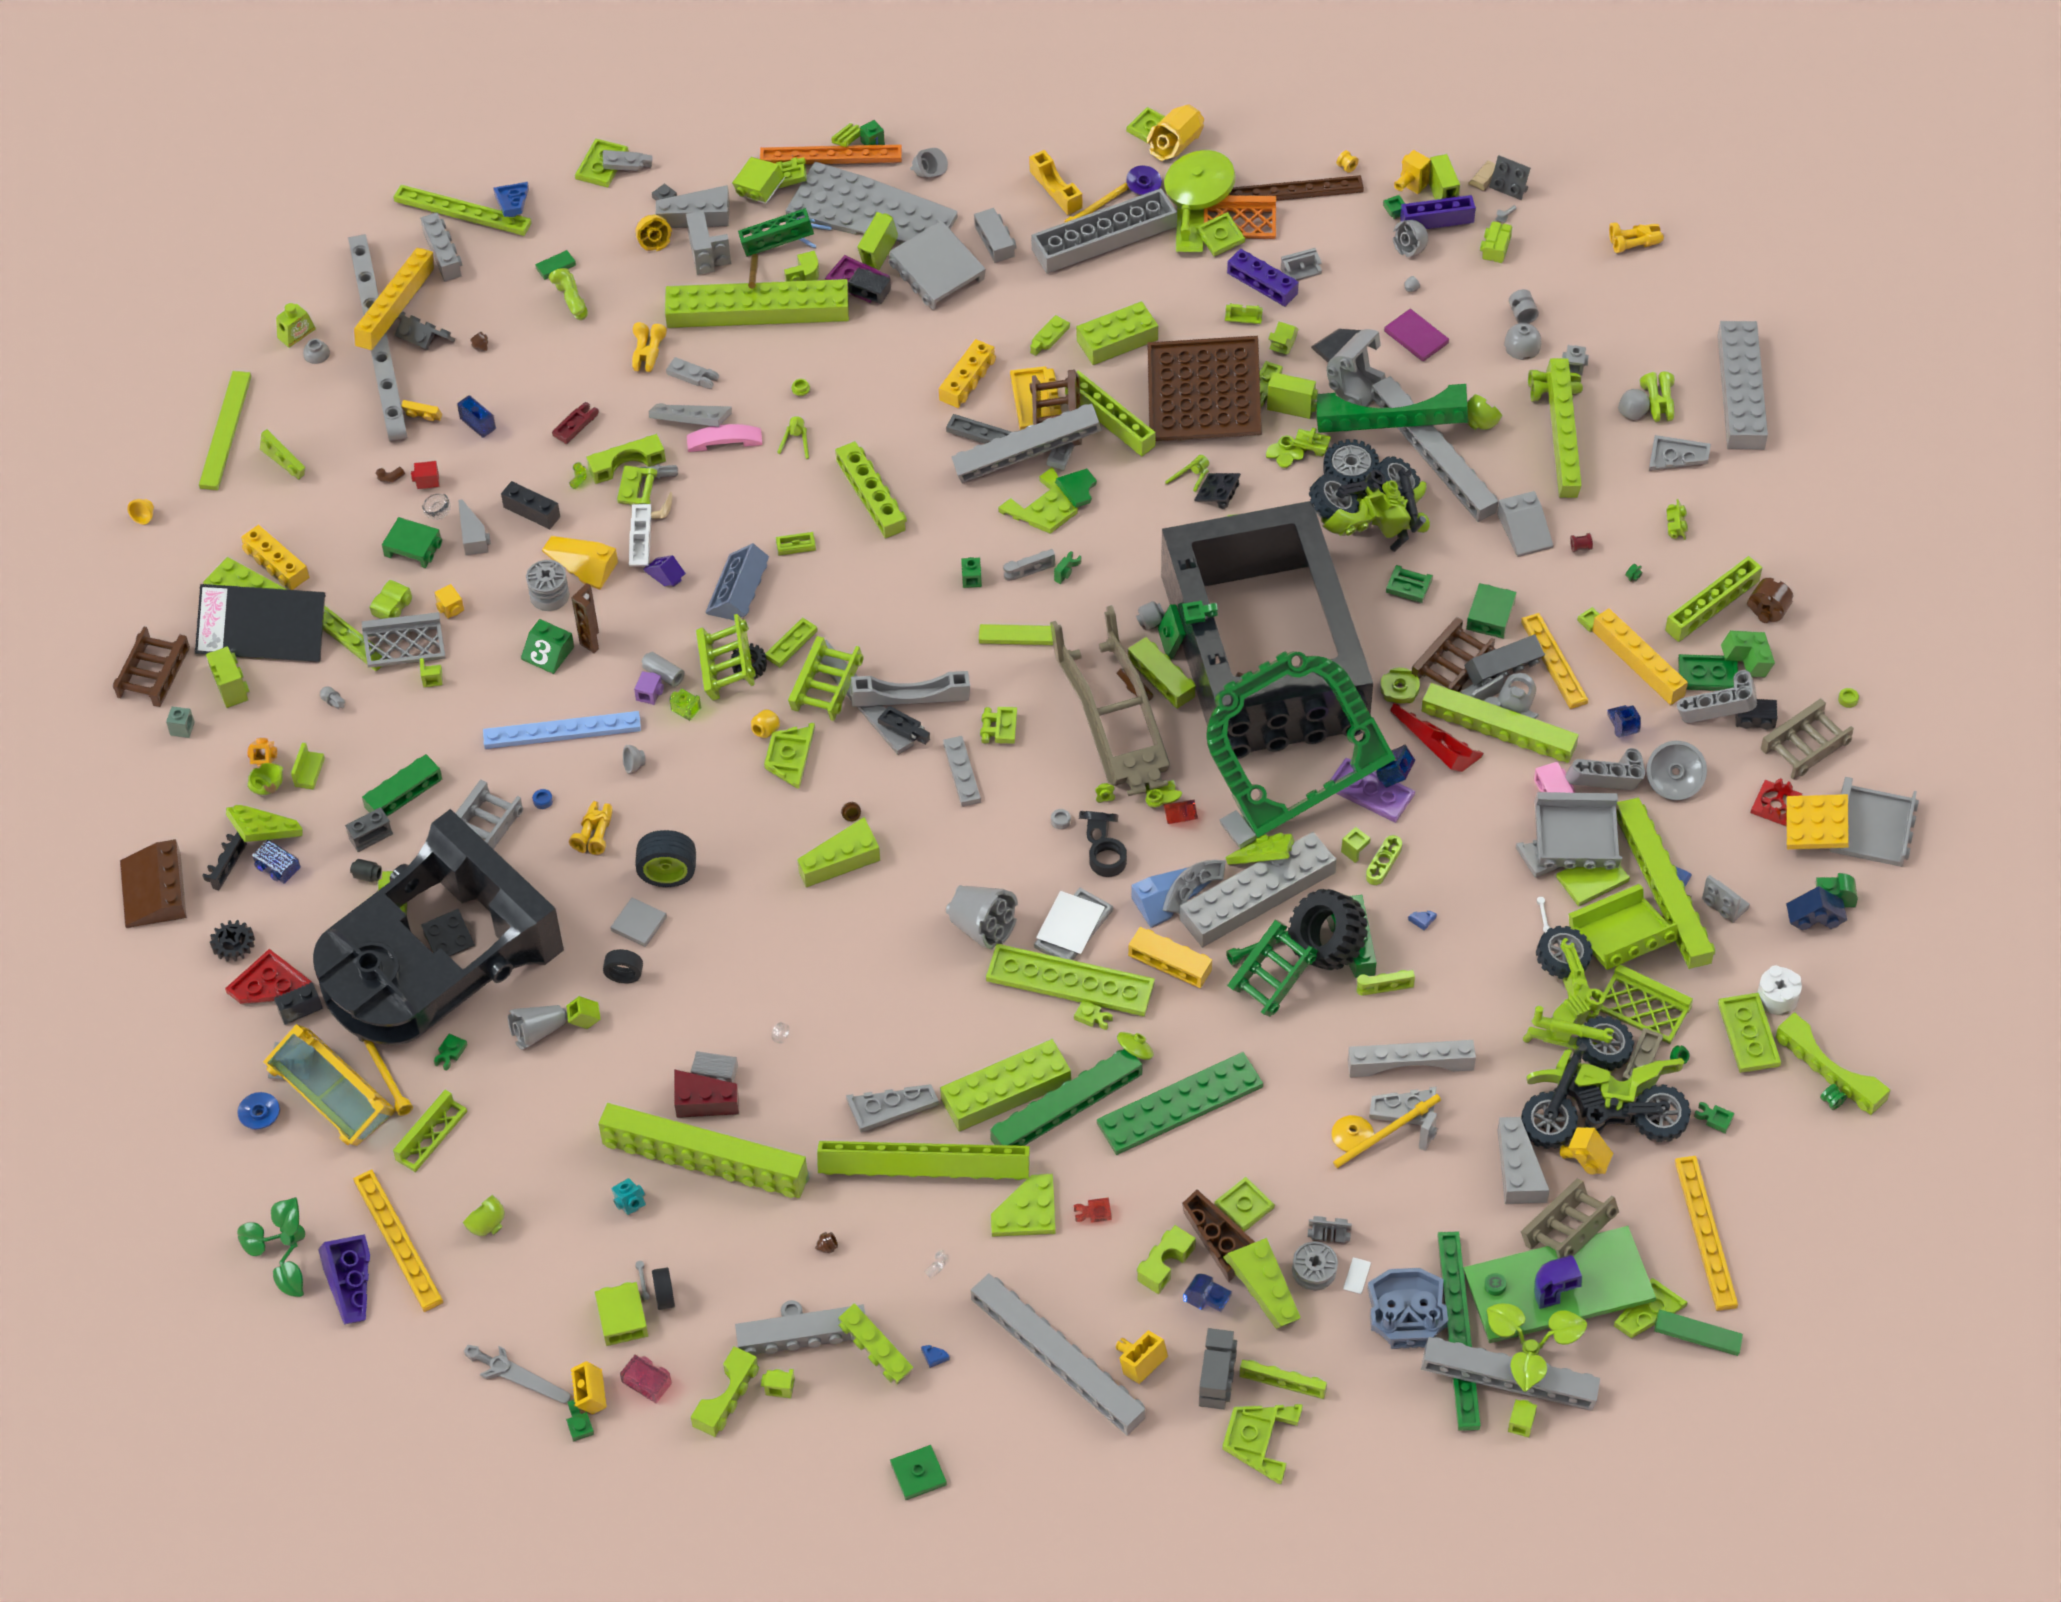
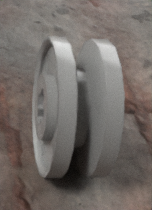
M1316 1241L1300 1246L1294 1253L1292 1273L1296 1282L1305 1289L1314 1291L1330 1286L1337 1272L1338 1260L1336 1253L1328 1245Z

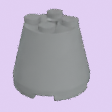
M959 885L952 901L946 907V913L949 914L950 921L978 944L988 949H993L996 944H1003L1012 933L1017 920L1014 918V913L1018 900L1013 892L1005 889Z

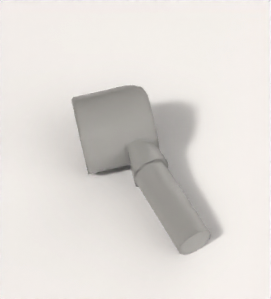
M1513 205L1506 211L1498 210V216L1495 220L1505 223L1508 215L1516 209V206Z

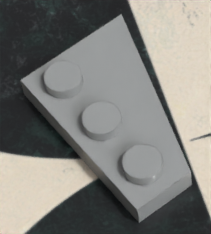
M1655 435L1649 471L1708 464L1711 444Z
M1437 1086L1430 1087L1429 1090L1424 1091L1416 1089L1404 1094L1390 1093L1372 1096L1369 1118L1394 1122L1414 1109L1415 1105L1419 1102H1425L1434 1096ZM1434 1106L1428 1109L1429 1112H1434ZM1428 1112L1423 1116H1417L1409 1121L1408 1124L1422 1125Z

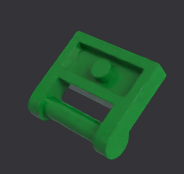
M1396 565L1386 587V593L1423 603L1428 588L1432 583L1433 575L1420 574Z

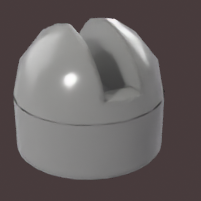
M1411 276L1405 281L1404 286L1406 291L1414 292L1420 288V283L1414 276Z

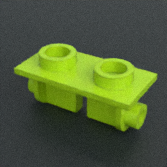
M1230 303V305H1226L1225 321L1261 324L1263 308L1259 307V305H1246V308H1242L1243 305Z
M1676 499L1677 505L1670 504L1666 509L1667 520L1670 522L1668 523V535L1672 539L1682 535L1684 540H1686L1688 525L1684 517L1687 516L1685 506L1681 505L1679 499Z

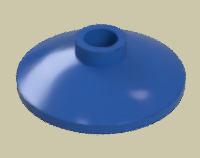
M256 1092L248 1095L241 1101L237 1113L240 1122L245 1127L263 1129L275 1122L279 1115L280 1107L273 1095L265 1092Z

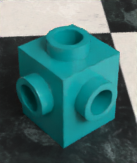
M630 1178L611 1188L615 1197L613 1201L618 1210L622 1209L627 1215L638 1211L646 1205L643 1198L645 1196L644 1190L640 1185L636 1186Z

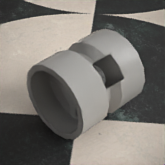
M1525 289L1518 290L1509 297V304L1518 323L1529 324L1537 319L1539 311L1530 291Z

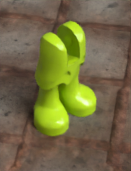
M566 268L551 272L549 280L555 284L557 290L565 291L564 299L571 313L578 320L585 319L588 315V310L585 306L584 298L581 299L573 274Z
M1529 370L1528 386L1531 387L1530 397L1532 402L1539 401L1542 394L1548 392L1546 372ZM1570 373L1572 394L1581 393L1583 385L1580 383V374Z
M1666 371L1659 373L1658 383L1662 391V396L1658 394L1656 372L1645 374L1639 381L1642 389L1649 391L1650 410L1654 421L1660 422V413H1665L1666 420L1672 421L1675 412L1670 387L1675 383L1674 375Z

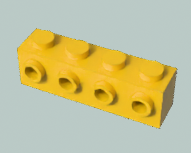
M975 339L939 387V400L956 408L965 403L969 393L977 387L980 378H983L989 366L994 364L996 360L995 347Z
M259 524L241 536L243 551L247 555L251 554L259 565H263L271 576L275 575L281 585L293 590L310 578L307 566Z
M1139 927L1128 945V956L1200 989L1212 971V959L1207 955L1199 954L1188 946L1177 944L1168 937L1157 935L1150 929Z

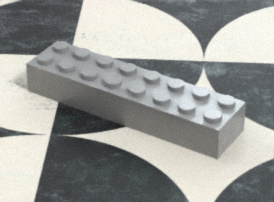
M1158 189L1032 234V251L1048 274L1177 227V211L1163 190Z
M1720 321L1717 337L1727 449L1765 450L1768 432L1757 321Z
M1312 832L1294 842L1292 851H1289L1290 857L1288 859L1260 861L1180 906L1179 919L1203 948L1334 874L1336 871V858L1316 834Z

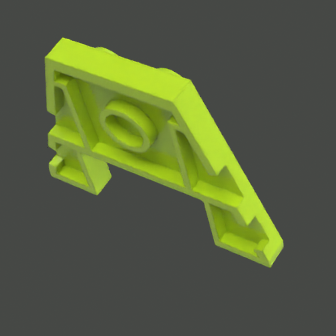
M1051 467L1039 476V481L1049 488V491L1025 509L1010 498L998 507V512L1003 515L1005 513L1009 514L1018 521L1024 520L1030 526L1051 534L1078 513V508L1072 505L1055 483L1058 475Z
M1294 1404V1406L1288 1407L1275 1405V1407L1264 1408L1262 1406L1234 1407L1222 1450L1276 1483L1282 1484L1287 1463L1265 1458L1275 1421L1298 1426L1303 1405Z

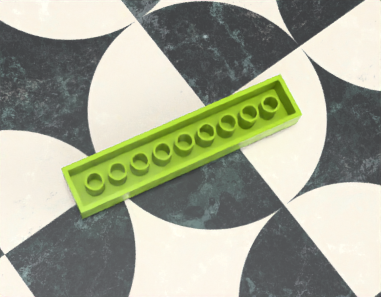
M847 279L756 283L753 289L749 288V283L666 286L665 291L667 328L849 321Z
M606 1104L598 1123L602 1144L610 1149L617 1148L629 1154L636 1153L650 1160L658 1159L669 1165L683 1166L687 1170H698L709 1176H720L727 1181H738L749 1187H760L767 1192L782 1193L789 1198H800L808 1179L806 1156L615 1104Z

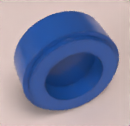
M537 790L532 796L533 804L538 809H546L553 803L552 794L549 790Z

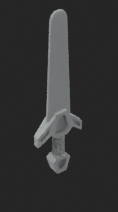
M467 1345L464 1350L465 1355L472 1362L479 1360L490 1366L491 1369L480 1373V1376L485 1379L501 1376L561 1403L570 1401L571 1396L567 1391L509 1361L505 1349L498 1346L500 1355L494 1358L480 1352L478 1346Z

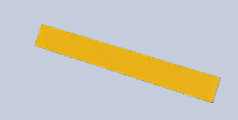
M1695 1155L1675 1158V1166L1716 1311L1738 1308L1737 1298L1697 1157Z
M371 1169L354 1177L353 1181L423 1312L442 1304L443 1299L373 1170Z

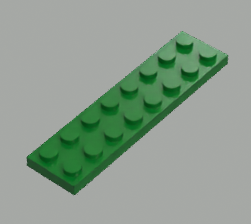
M1241 1052L1098 1118L1097 1125L1115 1154L1118 1155L1263 1088L1264 1083L1245 1053Z

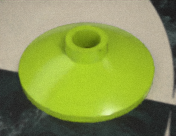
M1128 1032L1118 1033L1117 1040L1126 1051L1144 1060L1152 1059L1154 1052L1143 1035Z

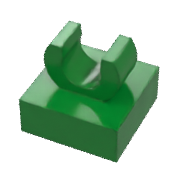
M1397 195L1383 200V206L1393 219L1399 218L1401 215V204H1405L1401 196Z

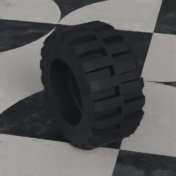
M1318 889L1316 892L1309 893L1307 898L1303 897L1299 901L1300 905L1295 906L1293 917H1290L1289 923L1291 925L1288 928V935L1304 949L1311 946L1318 950L1317 957L1311 964L1312 966L1325 970H1338L1343 968L1344 965L1352 963V959L1357 958L1360 954V948L1364 947V938L1368 934L1366 930L1368 923L1367 919L1364 918L1366 914L1364 909L1360 908V903L1348 895L1331 889ZM1334 914L1336 919L1334 934L1322 946L1320 941L1321 927L1324 921ZM1293 951L1294 954L1297 955L1300 959L1301 956L1297 954L1295 951Z

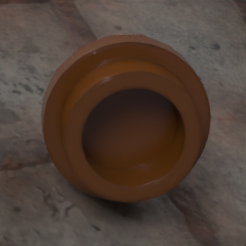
M479 332L470 339L474 349L488 350V336Z
M848 802L842 807L841 814L845 820L853 822L859 819L861 808L856 802Z
M824 1232L820 1234L815 1246L816 1250L832 1253L838 1248V1242L832 1232Z

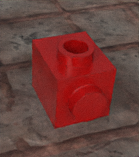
M437 461L414 463L411 479L412 482H416L417 489L440 487Z

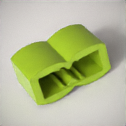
M389 580L382 588L380 594L372 601L370 605L371 614L380 619L400 617L401 610L408 606L412 600L410 588Z

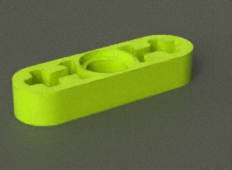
M1391 835L1384 840L1367 868L1366 880L1369 884L1379 885L1384 881L1402 850L1401 838ZM1393 843L1396 844V846H1393V848L1391 849V852H1390V851H1389L1390 845H1393ZM1387 857L1390 861L1384 864L1379 861V858ZM1377 868H1378V869H1379V875H1376L1375 877H1373L1372 875H1374V874L1376 873Z

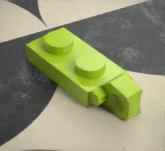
M1055 315L1032 339L1030 353L1037 356L1042 349L1049 350L1070 328V322Z

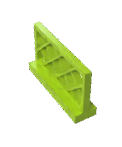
M1620 964L1615 968L1614 974L1603 992L1605 1000L1614 998L1617 1007L1609 1009L1602 1005L1600 1011L1641 1031L1646 1028L1660 1033L1659 1027L1670 1024L1672 1031L1669 1037L1662 1034V1041L1671 1044L1685 1016L1692 1008L1693 998ZM1615 981L1623 983L1626 990L1615 993L1613 988ZM1640 991L1643 993L1644 999L1633 1001L1631 993ZM1628 994L1630 1003L1619 1005L1617 997ZM1659 1000L1663 1007L1652 1010L1649 1002ZM1646 1003L1649 1012L1638 1014L1635 1006ZM1632 1007L1635 1016L1626 1017L1621 1010ZM1675 1008L1682 1011L1680 1017L1674 1019L1670 1018L1668 1010ZM1665 1011L1668 1020L1657 1023L1654 1014ZM1651 1015L1654 1024L1649 1026L1643 1025L1640 1018Z

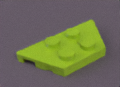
M808 723V727L797 729L796 726L788 730L772 732L764 762L766 770L798 789L800 788L811 746L815 723Z
M1277 833L1273 836L1265 834L1226 856L1225 859L1228 865L1288 859L1290 857L1289 851H1292L1294 838L1292 834Z

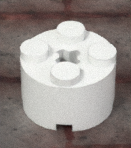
M1777 965L1771 966L1769 970L1764 972L1758 988L1764 1010L1774 1015H1782L1784 1012L1793 1011L1798 1004L1802 989L1801 977L1792 970Z

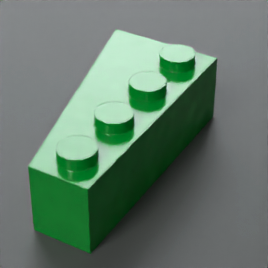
M1363 895L1350 896L1360 903V908H1363L1366 914ZM1332 914L1326 920L1331 932L1334 933L1336 919L1335 915ZM1369 923L1366 926L1368 934L1364 938L1365 945L1363 948H1360L1358 957L1353 958V962L1349 964L1355 978L1362 974L1367 976H1375L1377 962Z

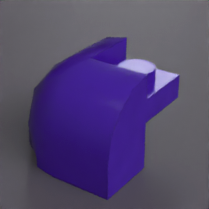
M1572 1255L1551 1260L1543 1264L1538 1270L1534 1281V1293L1539 1309L1560 1304L1561 1292L1582 1286V1274Z

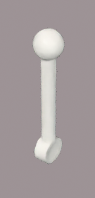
M1538 897L1537 904L1540 905L1544 923L1543 932L1546 933L1550 926H1548L1544 908L1545 898Z

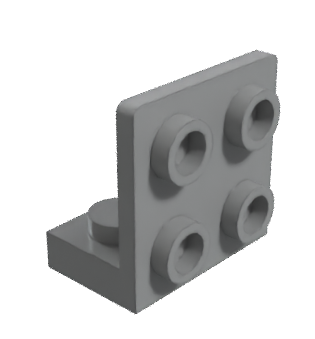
M1711 875L1706 878L1702 900L1708 906L1716 909L1722 917L1734 923L1749 909L1750 904L1722 882L1717 881Z

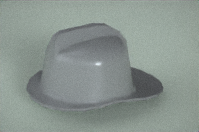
M924 149L919 151L914 157L910 170H914L919 177H935L946 172L948 161L940 149Z

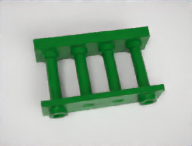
M1276 919L1227 985L1233 991L1240 993L1245 990L1265 1006L1261 1013L1269 1017L1279 1010V1004L1306 967L1315 961L1318 952L1316 948L1311 946L1304 949L1286 935L1285 930L1288 927ZM1281 940L1301 956L1295 966L1273 951L1277 941ZM1269 957L1289 973L1282 983L1261 967V963L1265 958ZM1253 974H1258L1277 989L1270 1000L1249 984Z

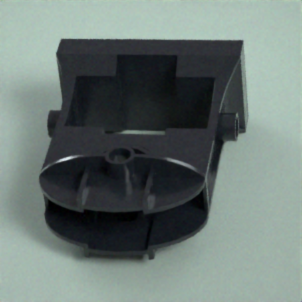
M449 809L431 823L425 844L409 865L401 864L395 868L390 875V882L332 925L319 937L314 948L313 964L326 1007L346 1030L357 1036L361 1042L369 1040L385 1045H400L411 1042L421 1036L490 981L495 983L504 981L511 974L512 969L530 964L546 965L563 952L564 947L556 908L455 812ZM438 883H441L461 903L477 899L490 911L495 935L499 938L487 951L464 969L453 961L441 948L432 953L411 932L407 915L400 909L401 906L415 896Z

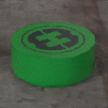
M1498 1273L1488 1275L1485 1279V1290L1495 1296L1502 1294L1506 1290V1279Z

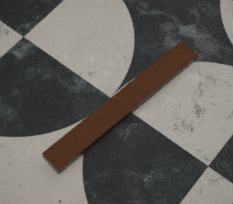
M1361 175L1233 187L1229 195L1276 196V201L1362 193L1364 187Z

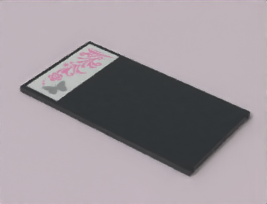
M200 584L195 654H207L228 646L230 652L235 653V656L320 662L326 592Z

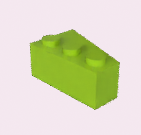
M228 646L207 653L206 657L226 708L249 701L246 693L250 691L246 681L243 682L242 680L244 676L241 668L236 666L238 661L235 653H231Z

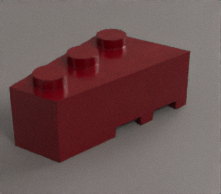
M674 1069V1106L676 1117L739 1115L737 1084Z

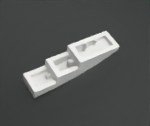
M651 504L632 505L629 567L649 566Z

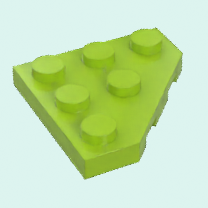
M243 805L226 808V816L244 842L300 837L303 835V829L297 820Z
M1053 1174L1031 1175L1029 1179L1020 1185L991 1213L992 1237L1056 1234Z

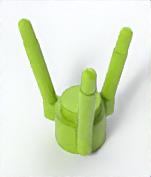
M794 416L790 419L789 426L786 428L785 435L777 451L778 454L781 453L789 434L793 436L802 434L805 458L809 459L807 428L804 427L805 422L803 418Z
M1198 455L1190 464L1166 480L1165 484H1169L1191 469L1195 474L1201 473L1193 489L1196 492L1204 476L1209 472L1207 469L1210 464L1209 460L1204 455Z

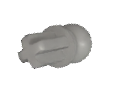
M327 686L321 689L320 697L328 705L334 706L337 709L345 707V700L332 687Z

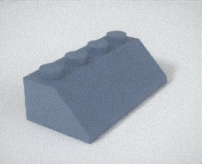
M754 543L729 554L705 613L730 620H735V614H738L740 617L746 616L749 612V605L755 597L756 588L761 582L762 573L767 568L769 556Z

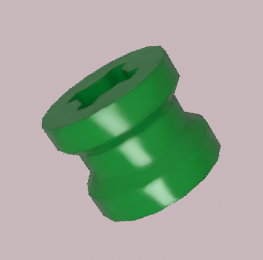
M1832 1084L1823 1091L1820 1098L1824 1102L1827 1101L1829 1107L1835 1110L1845 1102L1847 1095L1844 1092H1840L1836 1084Z

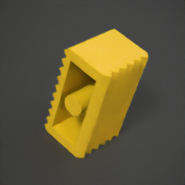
M589 1361L571 1368L575 1406L592 1415L605 1409L607 1406L602 1368L599 1369V1367L594 1366Z

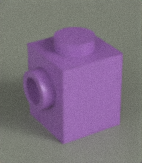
M642 671L634 688L636 701L655 705L658 696L662 695L664 689L661 675Z

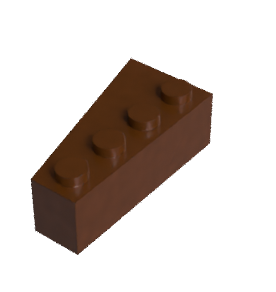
M1197 1189L1182 1203L1183 1212L1227 1281L1230 1282L1236 1274L1223 1257L1230 1252L1255 1243V1241Z

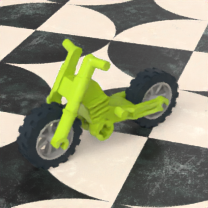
M1569 926L1549 928L1546 933L1542 934L1537 945V962L1542 965L1541 968L1544 971L1547 970L1549 972V975L1558 976L1559 979L1563 980L1568 999H1565L1554 1011L1552 1018L1542 1016L1543 1007L1536 1006L1531 1022L1534 1026L1546 1030L1529 1027L1527 1033L1523 1036V1041L1529 1043L1533 1038L1547 1043L1573 1048V1050H1576L1581 1043H1584L1587 1049L1583 1054V1061L1602 1069H1608V1071L1621 1068L1623 1064L1627 1063L1633 1051V1035L1628 1031V1027L1625 1024H1621L1620 1020L1611 1019L1612 1017L1606 1016V1018L1598 1016L1600 1008L1605 1001V995L1598 989H1590L1584 975L1593 954L1590 941H1587V937L1584 934H1580L1579 930L1570 929L1571 927ZM1613 1046H1619V1051H1617Z

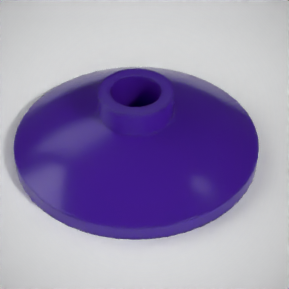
M1140 165L1128 172L1126 183L1132 192L1144 195L1160 189L1162 179L1154 168Z

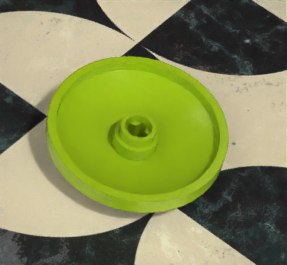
M1200 150L1188 153L1176 160L1165 175L1164 186L1167 196L1175 205L1182 207V205L1188 204L1191 210H1199L1214 206L1225 199L1234 187L1236 175L1232 162L1225 155L1212 150Z

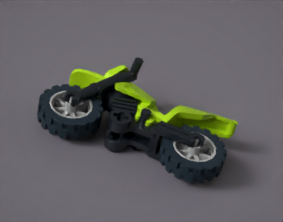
M1581 1043L1574 1051L1573 1056L1571 1049L1564 1051L1556 1069L1535 1071L1526 1077L1528 1084L1541 1082L1558 1084L1554 1092H1540L1537 1096L1533 1095L1525 1103L1522 1110L1521 1120L1530 1142H1534V1145L1537 1147L1543 1146L1544 1149H1549L1550 1147L1556 1149L1562 1144L1566 1145L1573 1138L1578 1122L1577 1110L1575 1106H1572V1101L1566 1099L1567 1095L1572 1096L1576 1100L1581 1117L1586 1118L1584 1128H1597L1596 1130L1599 1134L1602 1133L1604 1127L1608 1124L1635 1125L1639 1128V1132L1642 1135L1645 1134L1649 1140L1655 1139L1656 1142L1666 1140V1142H1670L1673 1138L1677 1139L1681 1136V1133L1685 1132L1690 1120L1691 1108L1689 1109L1690 1104L1688 1100H1685V1095L1682 1092L1679 1093L1675 1087L1670 1088L1664 1084L1657 1087L1656 1085L1661 1075L1682 1070L1684 1060L1681 1058L1658 1060L1634 1068L1628 1080L1618 1081L1605 1069L1585 1063L1581 1064V1058L1587 1049L1586 1044ZM1670 1104H1671L1676 1110H1669V1109H1670ZM1543 1108L1544 1115L1536 1113ZM1667 1115H1677L1676 1121L1674 1122ZM1534 1117L1543 1121L1535 1125ZM1667 1121L1670 1125L1662 1126V1123ZM1555 1122H1565L1561 1129ZM1539 1128H1546V1132L1540 1130Z

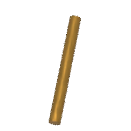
M757 254L751 256L748 284L751 289L756 286L759 258Z

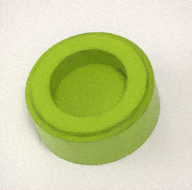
M1844 688L1839 693L1838 701L1842 706L1852 708L1857 705L1859 694L1852 688Z

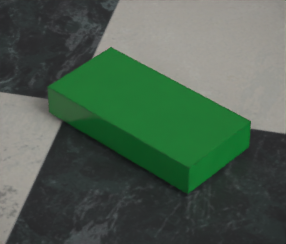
M565 250L535 264L545 280L549 278L550 273L554 270L561 268L569 269L576 266V261L568 250Z

